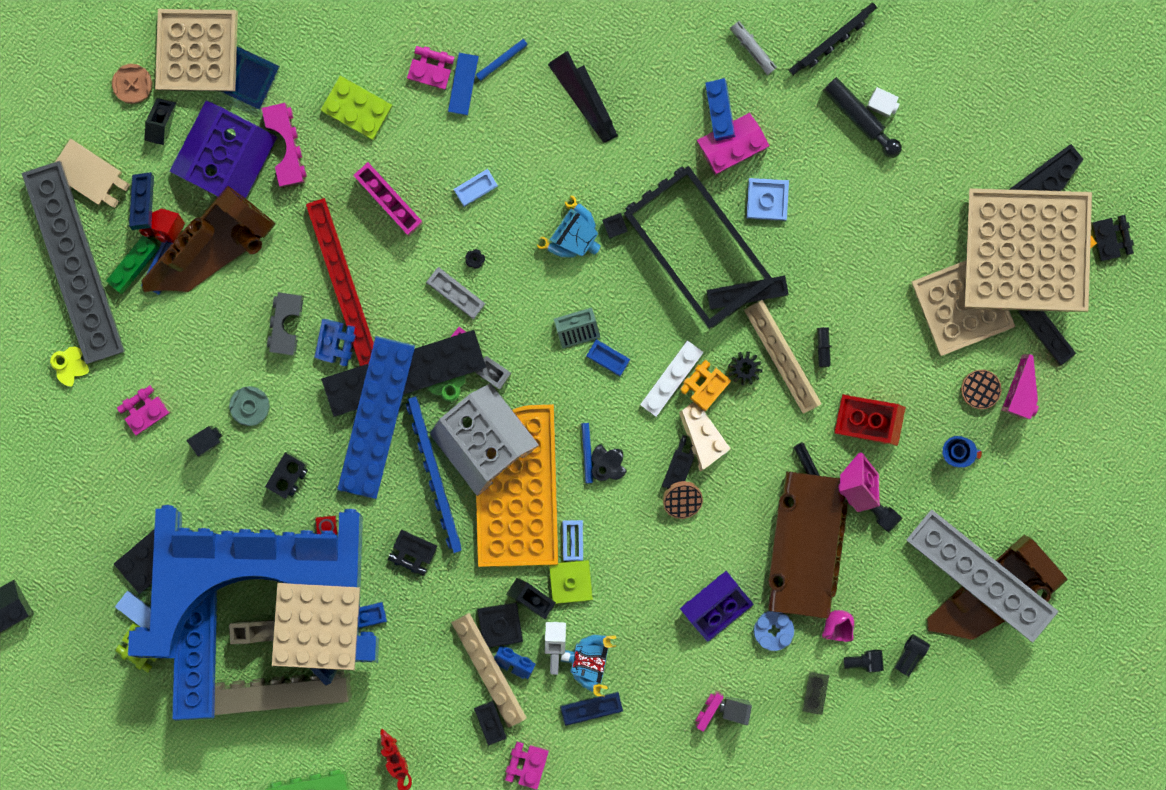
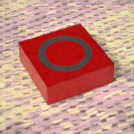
M336 515L316 517L317 534H321V531H333L335 535H338Z

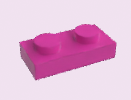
M717 691L714 694L710 693L705 702L707 706L704 712L700 711L695 719L697 722L696 727L703 732L724 698L721 693Z

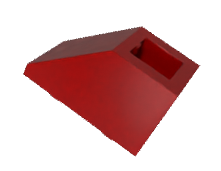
M161 208L152 212L151 228L139 229L138 232L145 237H155L164 243L166 241L174 243L182 231L185 222L179 213Z

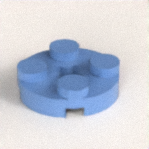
M767 611L756 621L754 636L763 648L778 651L791 643L794 636V626L786 614ZM772 625H775L780 630L776 636L768 632Z

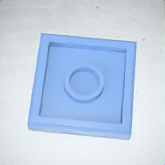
M749 178L746 219L787 221L789 180Z

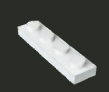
M687 340L640 405L654 416H657L701 357L703 351Z

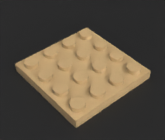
M158 9L155 89L172 91H235L238 11Z
M967 260L911 282L940 356L1015 327L1009 310L965 308Z
M278 583L272 666L355 670L360 587Z

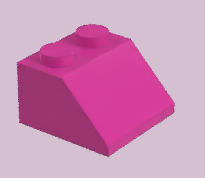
M862 452L858 453L840 474L838 488L840 494L844 495L848 500L849 505L853 506L857 512L880 506L879 473Z

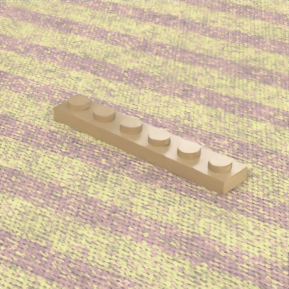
M763 300L744 310L802 413L804 414L821 405L818 396Z
M470 613L451 622L508 728L524 721L526 716Z

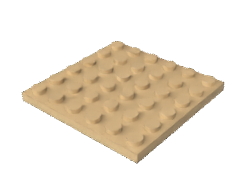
M969 189L965 308L1088 313L1092 192Z

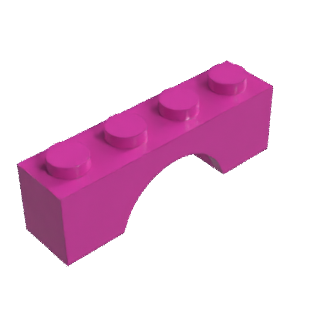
M286 103L263 107L262 113L266 128L280 133L286 142L285 157L275 166L279 187L284 188L305 183L304 178L307 177L305 166H301L299 159L303 158L300 146H296L295 139L298 138L296 127H292L291 119H294L292 108L288 107Z

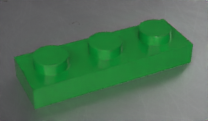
M142 235L106 282L123 294L160 247L148 237Z

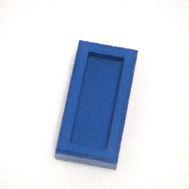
M597 339L586 355L589 359L618 376L622 375L630 361L629 358Z

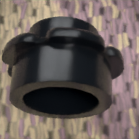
M473 249V251L466 253L465 262L467 266L474 269L482 266L485 256L481 254L480 250Z

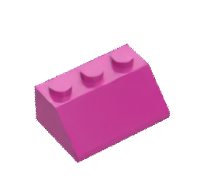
M750 113L733 121L736 137L716 141L713 132L696 140L714 175L769 148L770 145L761 128Z

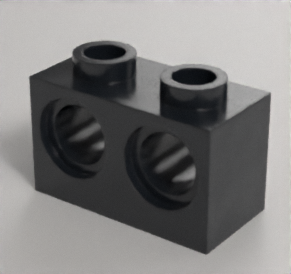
M285 452L265 487L284 499H287L289 496L293 497L298 489L296 483L299 478L303 480L308 472L306 468L308 464L289 452ZM291 462H295L298 465L296 473H291L288 469V465ZM281 479L286 480L288 483V488L285 491L278 487V482Z

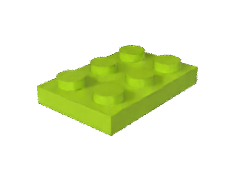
M339 76L321 111L374 140L393 105L348 79Z

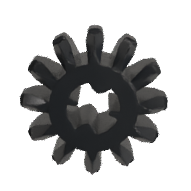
M748 351L745 353V358L739 352L738 357L740 360L732 357V361L736 364L728 365L729 368H735V371L729 372L730 376L737 374L733 380L734 382H737L740 377L742 378L741 385H745L746 378L750 385L753 384L751 377L756 380L759 379L755 372L762 373V369H756V366L762 364L761 361L754 363L753 361L757 358V355H753L749 359L750 352ZM742 363L750 365L747 374H744L745 371H740V368L743 367Z

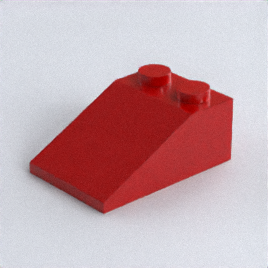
M842 394L835 434L898 446L906 407L896 403Z

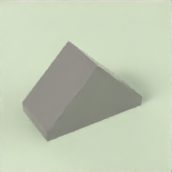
M485 356L484 361L487 368L475 372L498 389H501L511 375V372L488 356Z

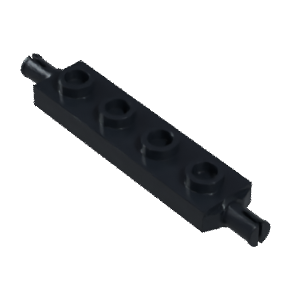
M871 2L857 16L801 61L798 60L794 66L788 69L789 73L794 76L807 66L810 69L819 62L818 57L823 53L825 56L830 54L835 49L833 45L838 41L841 44L846 41L853 29H856V31L861 29L866 24L864 20L877 9V6Z

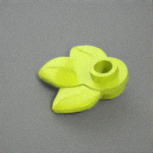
M69 347L64 352L58 351L51 356V366L57 371L58 380L66 386H73L75 376H83L89 373L88 365L80 359L83 356L81 348ZM60 357L64 359L63 365L58 364Z

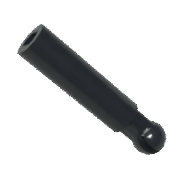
M837 77L822 90L870 141L877 140L882 145V152L886 157L896 158L901 153V143L896 139H890L884 133L885 126Z

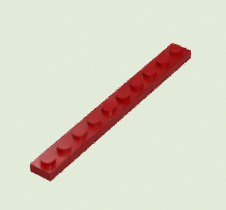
M322 198L307 203L306 207L346 326L355 327L354 335L356 336L355 341L352 343L359 364L362 366L369 363L374 341L326 199Z

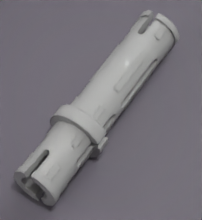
M740 21L730 28L741 42L740 45L748 50L766 75L777 68L753 38L754 35L750 34Z

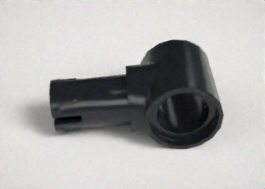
M880 504L879 507L869 509L876 516V522L888 533L903 519L890 506L884 507Z
M882 650L864 651V654H861V656L844 657V668H863L866 672L884 671Z

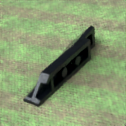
M568 51L550 61L548 66L602 142L606 143L618 137L612 120L585 66L576 68Z

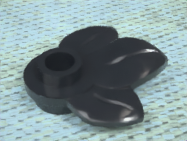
M601 444L594 449L591 456L594 464L592 475L596 480L606 481L609 478L618 480L626 474L627 470L620 465L623 461L622 449H612L607 452ZM599 468H604L605 474H601Z

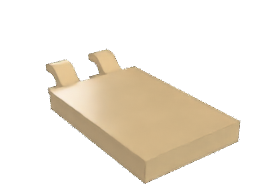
M71 138L55 161L62 162L69 186L98 205H101L104 201L116 208L120 201L109 195V191L114 184L125 191L130 186L129 183L119 178L122 173L120 170Z

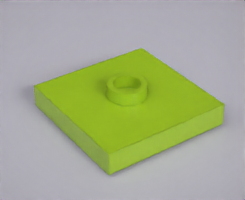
M589 560L549 565L552 599L556 602L555 604L593 600Z

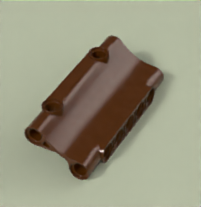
M786 471L783 495L779 500L769 585L771 589L768 611L819 618L829 617L832 598L836 595L848 509L845 496L839 492L838 484L840 483V478ZM790 497H792L794 500V504L792 507L788 505V500ZM779 577H782L783 579V585L781 587L778 585Z

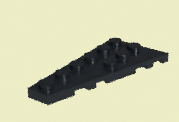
M1070 144L1009 190L1062 191L1083 162V157Z

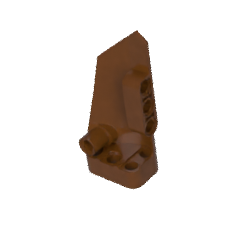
M227 186L201 218H195L190 222L142 279L143 292H189L245 251L249 254L258 253L262 248V241L260 239L268 235L276 225L275 222L245 197Z
M1025 534L995 560L1035 593L1042 589L1043 593L1040 597L1046 602L1050 600L1051 594L1068 580L1037 543ZM963 586L927 618L928 631L970 640L1005 622V620Z

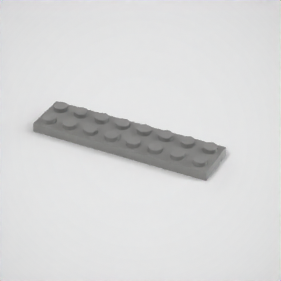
M932 509L906 539L908 543L1032 643L1059 612Z

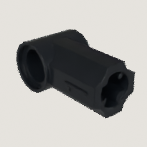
M912 634L905 643L904 651L894 668L909 677L918 661L926 655L930 644Z

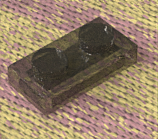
M809 671L802 708L803 712L823 715L829 681L828 674Z

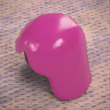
M843 610L830 612L829 617L826 618L822 638L844 642L853 641L854 617L849 612Z

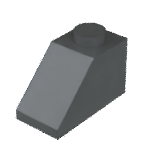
M725 696V701H721L719 712L722 713L724 719L748 725L752 705L749 700Z

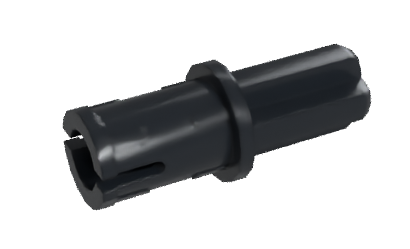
M829 327L817 328L818 346H816V349H818L819 367H830V348H832V345H830Z

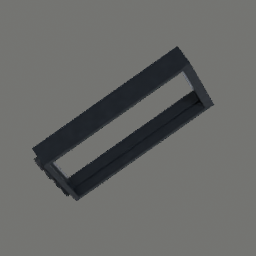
M682 166L673 173L674 177L669 180L665 178L658 183L656 190L653 192L649 190L641 196L642 200L637 204L635 202L629 204L625 208L624 216L710 331L773 285L774 280L689 166L686 168ZM686 176L689 177L764 278L710 319L633 216Z

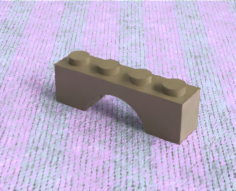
M275 620L238 621L229 624L230 644L273 641Z

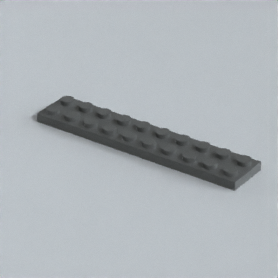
M57 161L23 172L22 176L85 363L89 364L125 352L62 162Z

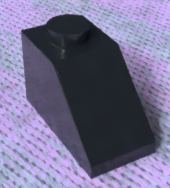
M156 98L145 122L144 141L160 145L165 144L170 133L176 102Z
M208 426L186 441L196 455L200 457L223 442L221 439L223 435L217 427Z
M519 578L515 579L506 594L518 604L543 619L547 618L556 603L531 584Z

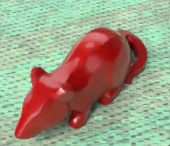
M381 729L380 736L383 747L381 754L386 757L387 764L385 766L391 776L398 779V790H409L412 786V778L408 773L407 761L395 744L397 740L384 729ZM407 776L409 782L407 786H404V781Z

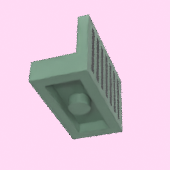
M592 308L554 319L562 349L600 338Z

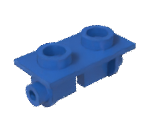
M503 646L499 647L494 657L499 667L508 671L510 665L514 668L511 673L522 679L529 678L536 664L529 658L522 657L512 649Z

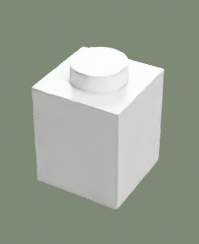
M876 87L866 108L888 118L891 113H896L899 103H897L899 97Z
M546 622L545 654H565L566 623Z

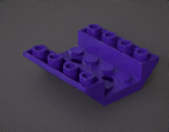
M206 100L170 172L216 196H219L229 186L247 198L278 137ZM228 129L235 131L236 136L232 140L225 138V132ZM209 165H215L217 168V173L214 176H208L206 173Z

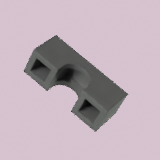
M278 292L277 296H274L273 308L276 309L275 316H271L270 328H273L272 336H268L267 348H270L269 352L296 356L298 336L288 334L284 329V322L291 315L301 316L304 296Z

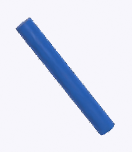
M524 39L519 41L477 73V78L480 81L525 48L528 45Z
M581 423L585 483H593L589 423Z

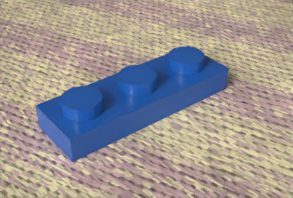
M726 79L706 82L714 139L719 141L736 137Z

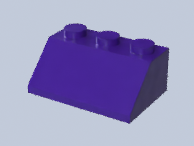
M725 571L691 600L687 601L680 610L704 639L709 642L754 604L730 574Z

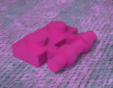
M416 46L414 53L421 55V60L412 59L407 79L446 90L451 70L444 68L445 62L453 64L455 57L448 55L444 51L440 53L430 50V47ZM428 58L439 60L438 66L428 64Z
M151 385L145 389L141 388L137 391L136 395L130 399L126 398L122 401L123 404L117 407L121 414L127 410L130 412L131 415L125 418V421L135 435L140 434L170 413L159 396L151 400L149 395L154 392ZM143 400L146 405L136 410L134 405Z
M516 741L515 748H512L511 751L512 758L510 764L506 767L505 772L507 774L505 780L513 782L514 775L520 776L518 784L538 789L549 750L530 745L528 752L522 751L524 743ZM520 758L525 759L523 769L517 768Z

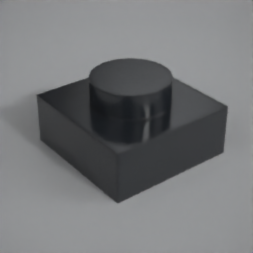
M621 213L602 220L609 239L628 232Z

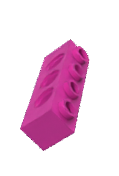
M369 162L353 175L408 236L423 224V221Z

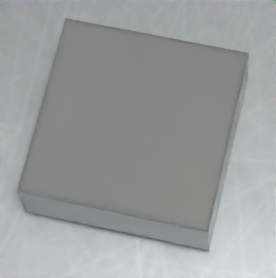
M551 654L550 673L558 675L559 654Z

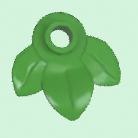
M465 375L428 386V389L435 395H441L445 401H455L460 395V387L465 383ZM448 388L454 390L453 395L449 396L446 393Z

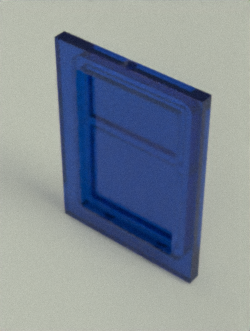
M237 46L235 91L220 92L260 110L280 66Z

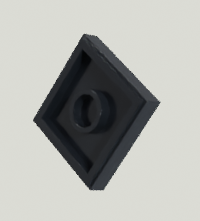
M517 602L477 608L481 635L488 648L523 642Z

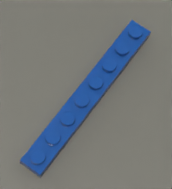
M409 398V403L406 404L409 415L413 414L415 422L412 423L413 431L415 434H419L420 442H417L420 453L425 454L426 461H423L426 473L430 472L432 480H429L431 491H435L438 498L434 501L437 511L441 510L443 518L440 519L442 528L447 530L449 535L446 538L449 550L453 549L454 553L462 551L418 398Z

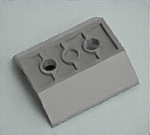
M491 383L472 392L438 420L430 432L432 438L477 496L493 484L492 480L520 457L525 458L539 446ZM466 417L472 419V425L469 428L463 426V420ZM490 448L496 450V457L493 459L487 457V451Z

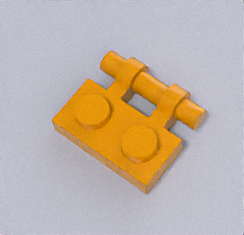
M704 360L701 365L698 364L695 367V372L690 378L684 380V385L680 388V391L685 395L689 390L695 392L690 399L704 411L711 406L731 382L717 368L710 373L707 369L711 364L707 360ZM701 376L706 379L705 382L698 386L696 382Z

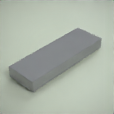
M439 267L426 282L472 319L477 316L486 304Z

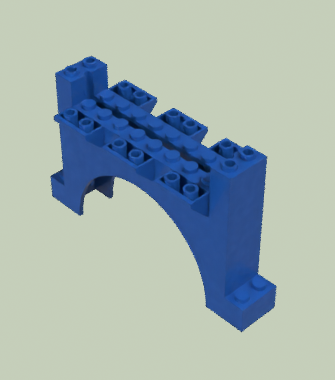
M161 505V509L155 510L150 629L147 627H135V631H129L128 656L134 658H176L180 634L195 608L215 591L239 581L263 579L286 584L361 587L362 515L356 512V509H344V512H339L338 536L333 531H321V534H315L310 530H301V534L282 532V536L272 532V530L266 529L260 530L259 533H254L250 529H239V533L221 531V534H216L208 528H198V532H193L190 528H182V513L178 512L177 508H174L172 505ZM358 616L355 662L378 663L379 638L374 636L373 632H360L359 636Z

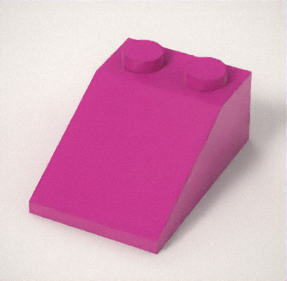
M1023 354L1001 411L1022 419H1031L1032 416L1035 417L1039 408L1036 405L1038 396L1034 357L1031 354Z

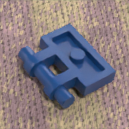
M322 319L314 358L334 363L337 357H341L340 365L347 366L352 356L350 351L352 342L355 341V327L348 325L345 333L342 332V323ZM340 339L344 340L343 350L338 349Z

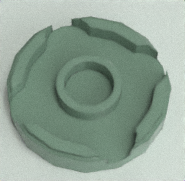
M248 386L237 390L233 394L229 408L234 420L242 425L253 426L264 421L269 413L270 404L265 392L259 388Z

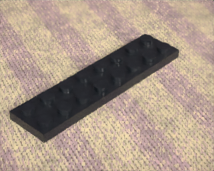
M475 330L415 348L403 395L487 368ZM368 364L321 379L333 417L357 410Z

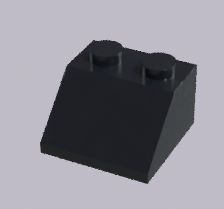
M15 579L0 587L1 633L34 614Z

